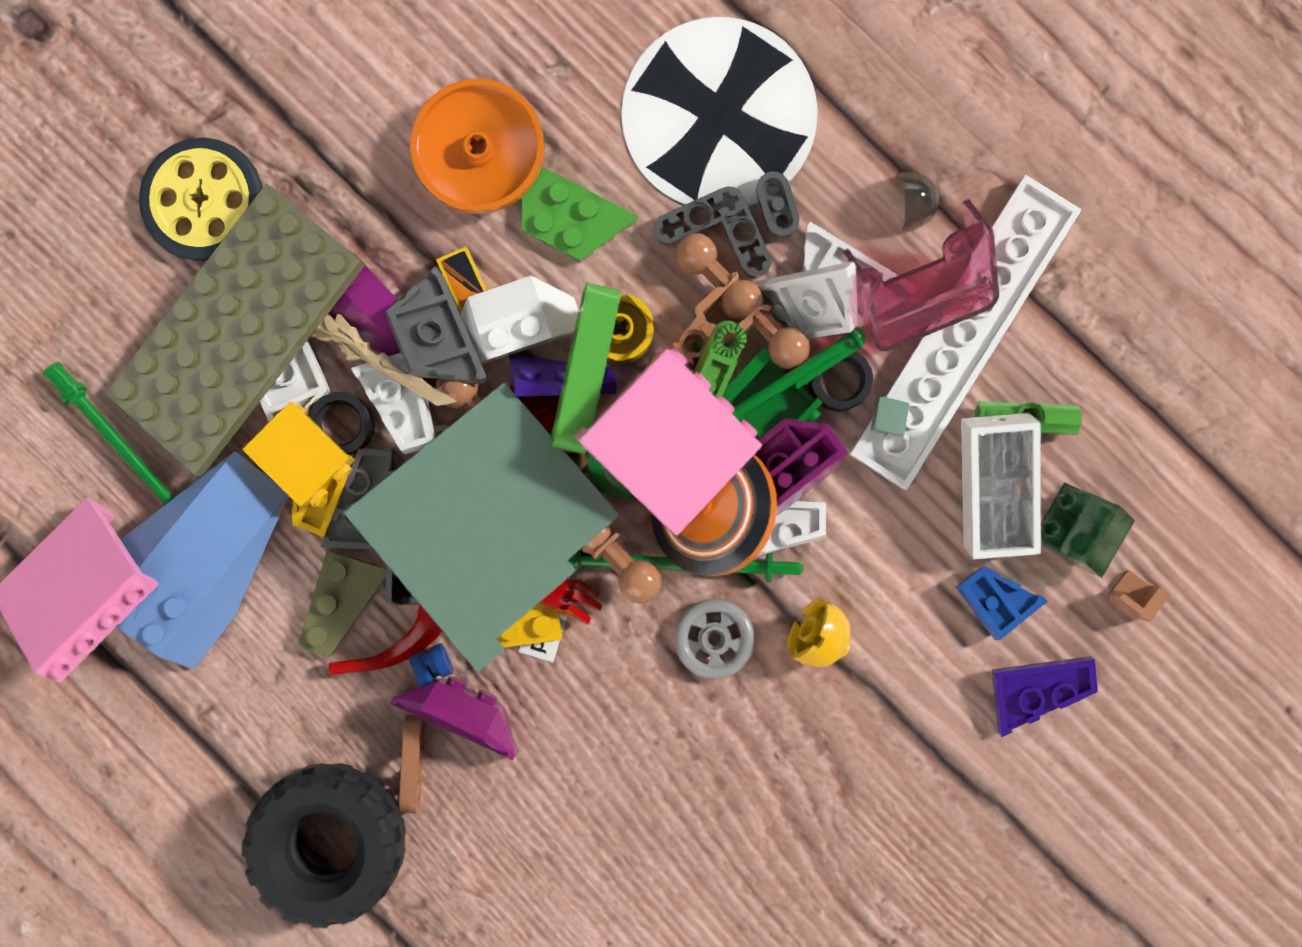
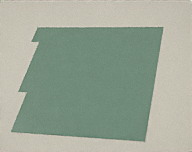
M505 382L344 512L346 517L477 672H480L505 650L497 638L576 571L568 559L620 516L563 449L551 447L550 434L519 398L515 396Z

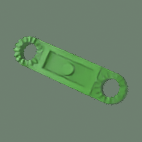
M723 321L714 327L693 372V375L696 372L700 373L711 384L708 390L716 398L723 396L738 363L739 354L744 349V343L747 341L744 329L733 321ZM730 330L734 331L735 339L733 343L723 347L721 343V337H724L723 334H727L726 332H730Z

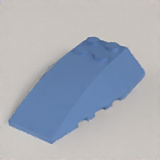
M235 451L121 540L140 571L156 580L159 585L116 627L156 656L194 669L237 615L243 597L248 590L257 565L263 556L266 545L289 495L263 470L239 452Z

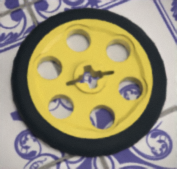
M206 137L186 139L172 144L162 151L148 166L142 179L139 193L140 214L146 230L154 241L167 252L182 259L207 261L262 190L263 186L257 169L249 158L235 146L222 140ZM185 162H191L194 165L193 175L187 179H181L178 174L180 165ZM218 163L226 164V176L220 180L213 179L211 176L212 167ZM166 190H174L177 196L175 203L168 207L163 206L160 201L162 193ZM201 192L209 197L208 201L202 202V207L194 201L195 198L201 196ZM232 192H240L243 198L242 204L235 209L228 208L226 205L227 196ZM187 218L192 223L191 231L184 236H180L176 232V224L179 220ZM213 220H222L225 224L224 232L217 237L211 236L208 231L210 223Z

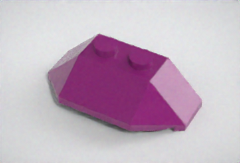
M784 419L758 440L762 446L755 455L766 466L773 480L777 497L776 516L832 474L848 455L849 450L829 424Z
M449 676L448 679L442 677L429 684L399 693L392 698L391 705L498 753L505 758L513 761L518 752V746L503 705L496 702L497 697L484 690H479L477 694L467 689V683L453 676Z

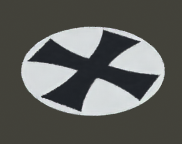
M701 18L684 23L666 32L655 40L638 59L628 78L623 95V133L627 147L637 167L657 189L670 198L686 205L718 189L731 186L740 190L747 206H752L759 203L756 196V186L762 175L772 171L779 172L790 182L804 164L816 134V94L811 78L801 59L785 41L773 32L755 23L737 18ZM771 185L766 188V191L772 196L778 192V189ZM726 194L723 196L724 200L721 204L714 207L713 200L708 203L713 211L723 207L734 210V203L738 200L736 197L730 198Z

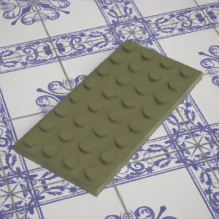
M266 183L105 394L190 472L202 477L366 264Z

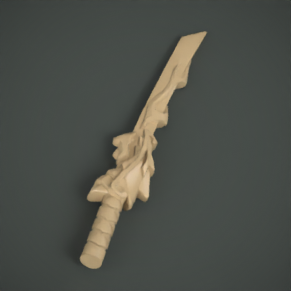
M327 314L311 335L312 337H317L320 341L337 342L341 348L340 351L347 354L346 359L348 361L364 360L436 406L457 402L448 395L431 387L421 377L410 376V374L394 365L384 352L378 355L372 351L370 343L364 342L357 329L351 327L341 314H337L335 319Z

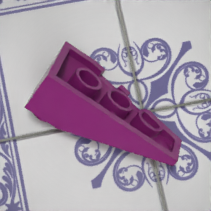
M365 265L328 315L335 319L337 314H341L351 327L357 329L361 339L364 342L370 343L372 349L380 353L384 352L388 357L401 353L386 318L387 310L399 300L371 269Z

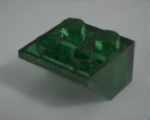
M1064 482L1041 522V546L1074 566L1102 578L1135 520L1120 505Z

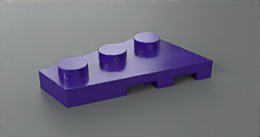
M509 355L508 367L515 396L560 395L567 362ZM605 367L600 394H616L617 381L612 367Z
M1091 656L992 669L998 734L1001 737L1012 733V729L1025 723L1031 724L1040 720V716L1057 708L1063 709L1098 692L1095 659Z

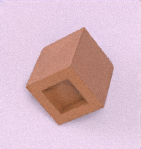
M1127 570L1107 596L1137 619L1151 622L1170 597V594L1161 587L1150 586L1135 573Z

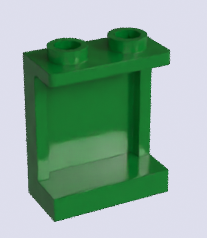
M763 348L726 387L722 397L734 408L787 372L774 364L769 352ZM792 385L765 404L749 410L742 417L757 431L758 434L756 436L760 439L784 419L814 422L821 414L817 408L823 402L818 398L815 399L803 387L796 389L795 385Z

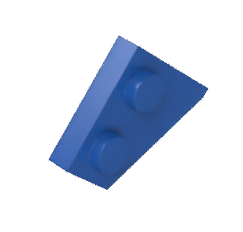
M986 566L979 567L955 586L994 640H1001L1048 602L1041 595H1034L1021 588L1022 585L1010 579L1002 578L999 573Z

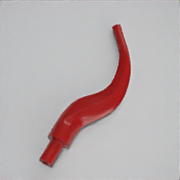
M419 605L418 616L413 627L397 643L372 657L329 662V674L331 676L374 671L394 666L408 660L410 655L419 651L422 652L437 639L443 630L422 605Z

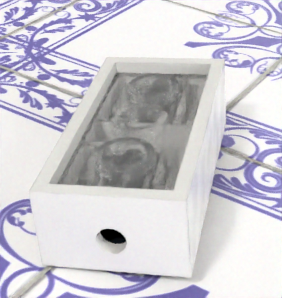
M1029 413L962 418L964 548L973 559L1041 554L1040 422Z

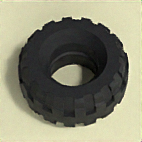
M319 763L290 773L276 782L261 797L246 822V834L242 840V856L246 859L247 869L244 872L249 885L256 887L261 895L259 900L268 910L274 908L282 914L283 920L295 925L300 922L308 924L311 928H328L330 925L340 923L344 925L356 920L367 911H370L385 896L396 880L403 863L406 850V828L404 818H401L398 811L397 801L390 791L387 792L378 783L379 780L368 772L363 773L356 770L352 765ZM316 812L331 813L342 818L350 826L356 838L357 854L348 867L338 871L324 870L312 864L305 857L299 843V829L302 822L309 815Z

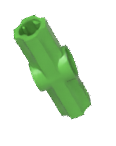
M978 401L974 411V417L1022 414L1025 409L1030 411L1033 417L1040 422V433L1078 435L1082 420L1080 407L1072 405Z

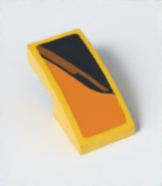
M467 246L436 259L460 312H462L468 297L487 291Z

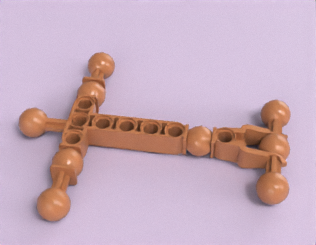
M691 233L680 240L675 251L676 262L679 267L689 274H702L715 287L695 307V319L681 334L679 342L676 343L674 341L671 344V348H667L669 350L675 348L686 358L688 362L685 367L690 372L695 369V364L698 363L711 332L716 326L713 323H709L705 316L720 301L722 309L728 317L735 321H741L738 325L744 329L746 334L754 326L768 341L767 349L774 364L781 368L792 369L806 361L809 356L810 345L805 334L797 328H782L769 314L771 305H763V295L758 286L748 280H739L738 271L729 274L716 261V246L709 237L702 233ZM730 331L727 335L723 334L724 337H721L722 346L727 347L733 343L735 339L734 331ZM698 339L702 342L703 348L698 353H690L685 349V344L689 340ZM656 353L651 358L649 365L658 357ZM638 375L631 382H629L614 398H612L597 414H595L594 423L640 375ZM437 380L436 389L457 401L445 404L449 408H463L467 413L482 401L477 395L478 384ZM563 449V451H564L567 455H568L569 453H578V452H573V451H568V450H564V449ZM588 451L585 454L578 453L581 456L578 468L583 474L588 470ZM611 523L583 546L581 550L585 553L593 554L592 556L596 560L602 556L620 575L618 580L619 588L625 598L639 604L649 602L660 591L662 584L661 574L656 566L650 562L643 560L634 561L617 543L621 536L617 532L615 533L614 524Z

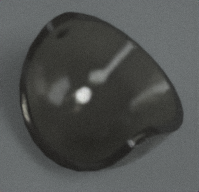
M897 173L895 177L896 180H901L905 200V220L902 231L919 229L927 225L937 213L939 206L938 190L928 177L920 173Z

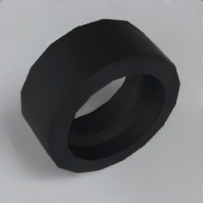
M858 351L842 360L852 364L859 373V387L853 396L847 399L830 397L825 393L821 385L822 374L808 382L811 395L823 402L820 406L824 409L834 412L849 411L862 404L869 396L874 382L873 372L867 359Z
M333 392L322 396L313 404L308 416L322 429V419L330 408L337 405H347L353 408L358 413L361 421L360 431L351 442L337 445L348 455L355 454L358 449L365 448L374 434L375 426L372 411L367 404L349 393Z

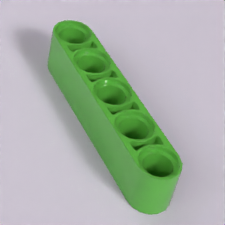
M589 282L585 284L552 431L551 447L585 454L587 451L573 436L582 427L588 430L594 423L620 302V290Z

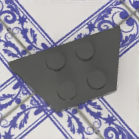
M436 266L430 270L428 277L419 285L415 284L407 292L404 299L397 301L386 312V318L410 376L475 384L486 383L487 376L440 267Z

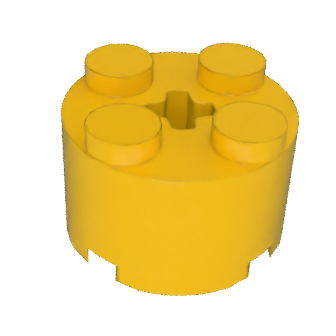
M621 294L615 324L617 323L619 326L627 324V334L625 336L622 334L615 336V329L613 330L607 358L608 363L620 366L633 363L642 358L649 350L654 336V322L646 304L633 295Z

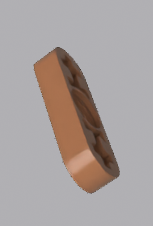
M406 715L403 726L399 798L400 813L418 814L421 803L425 720L415 715Z

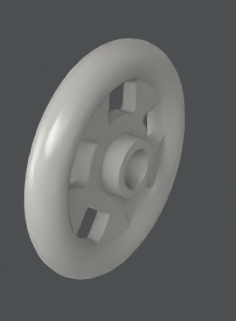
M721 599L703 600L691 606L680 618L675 631V647L682 663L694 674L708 679H722L737 673L748 662L754 648V630L748 616L735 604ZM711 612L721 613V622L707 624L706 614ZM736 623L741 637L732 640L727 626ZM692 625L701 627L697 642L688 639L689 630ZM714 632L721 636L720 642L716 645L708 642L709 635ZM731 647L736 656L729 662L724 663L719 655L725 653ZM699 649L712 656L707 664L695 658Z

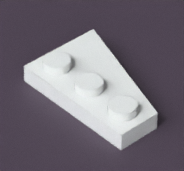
M401 353L389 356L394 365L410 374ZM368 363L351 368L364 387L370 401L382 417V421L400 451L404 454H409L422 450L435 439L427 399Z
M796 501L781 514L777 515L770 538L758 556L823 539L826 535V502Z

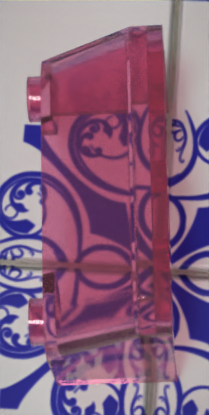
M969 199L963 201L965 228L953 232L945 239L942 246L943 258L883 282V278L878 270L874 268L862 270L849 248L842 251L844 263L854 262L856 266L857 308L870 339L878 350L891 351L986 312L997 303L999 299V283L994 230Z

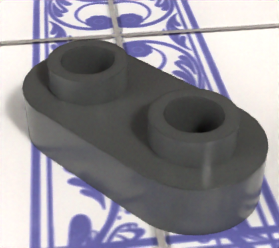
M779 172L765 173L757 183L756 196L766 228L776 238L790 237L796 231L800 218L789 181ZM773 185L777 187L778 194L770 196L766 191L768 186ZM784 217L788 225L786 227H779L776 224V219Z

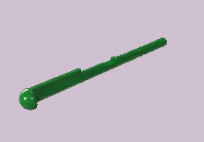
M856 326L851 332L734 407L735 410L732 415L741 422L744 420L743 414L765 404L792 385L799 389L858 349H861L866 341L865 332L862 328Z

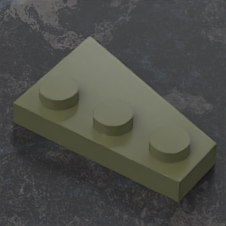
M326 551L298 648L328 657L332 656L386 579V568Z

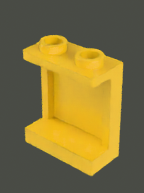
M290 401L242 450L300 507H309L310 505L316 507L328 496L329 493L326 489L334 481L340 483L351 473L353 469L350 465L355 459L351 455L346 454L307 415L308 412L300 404Z

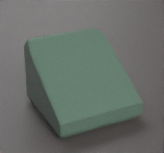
M878 396L875 400L870 431L904 436L910 403Z

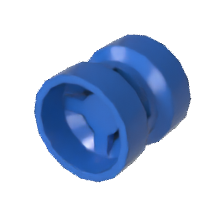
M442 643L432 646L430 651L426 653L419 651L409 656L412 671L420 686L431 683L433 678L437 676L444 678L454 673L451 659Z

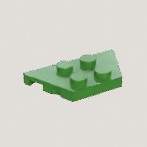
M543 166L533 186L522 197V232L579 262L584 261L596 249L609 243L617 234L628 226L634 225L638 220L637 215Z

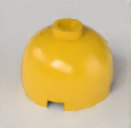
M822 598L813 600L801 611L806 614L802 624L799 626L796 621L794 622L788 636L787 652L793 655V659L812 668H823L832 665L840 658L846 656L851 646V629L847 617L838 607Z

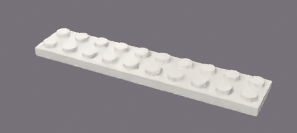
M1024 175L885 396L910 403L904 436L870 431L871 418L849 453V456L900 488L908 489L1082 209L1029 176Z

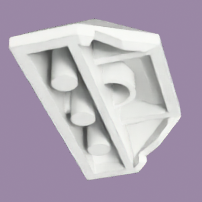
M528 276L468 297L460 316L481 365L574 333L578 308L574 297L533 276Z

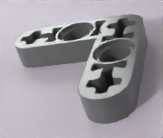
M727 186L662 215L655 222V238L658 242L667 246L679 243L683 237L691 233H701L722 224L745 275L750 278H760L768 272L771 266L770 254L740 190L735 187ZM726 194L730 198H737L738 201L734 203V210L730 211L728 207H723L717 210V214L720 217L714 219L713 209L709 205V201L713 200L715 207L723 202V196ZM700 207L707 211L708 220L703 225H695L690 221L689 213L694 208ZM684 214L685 224L690 231L684 232V228L681 226L674 230L673 238H669L667 234H660V231L663 230L664 222H668L671 226L680 223L678 215ZM738 224L748 225L752 231L751 238L744 242L736 240L733 236L734 227ZM757 241L759 247H753V251L757 258L763 257L765 260L761 264L762 270L757 271L755 267L749 268L747 264L750 262L751 257L748 250L741 254L739 249L747 248Z

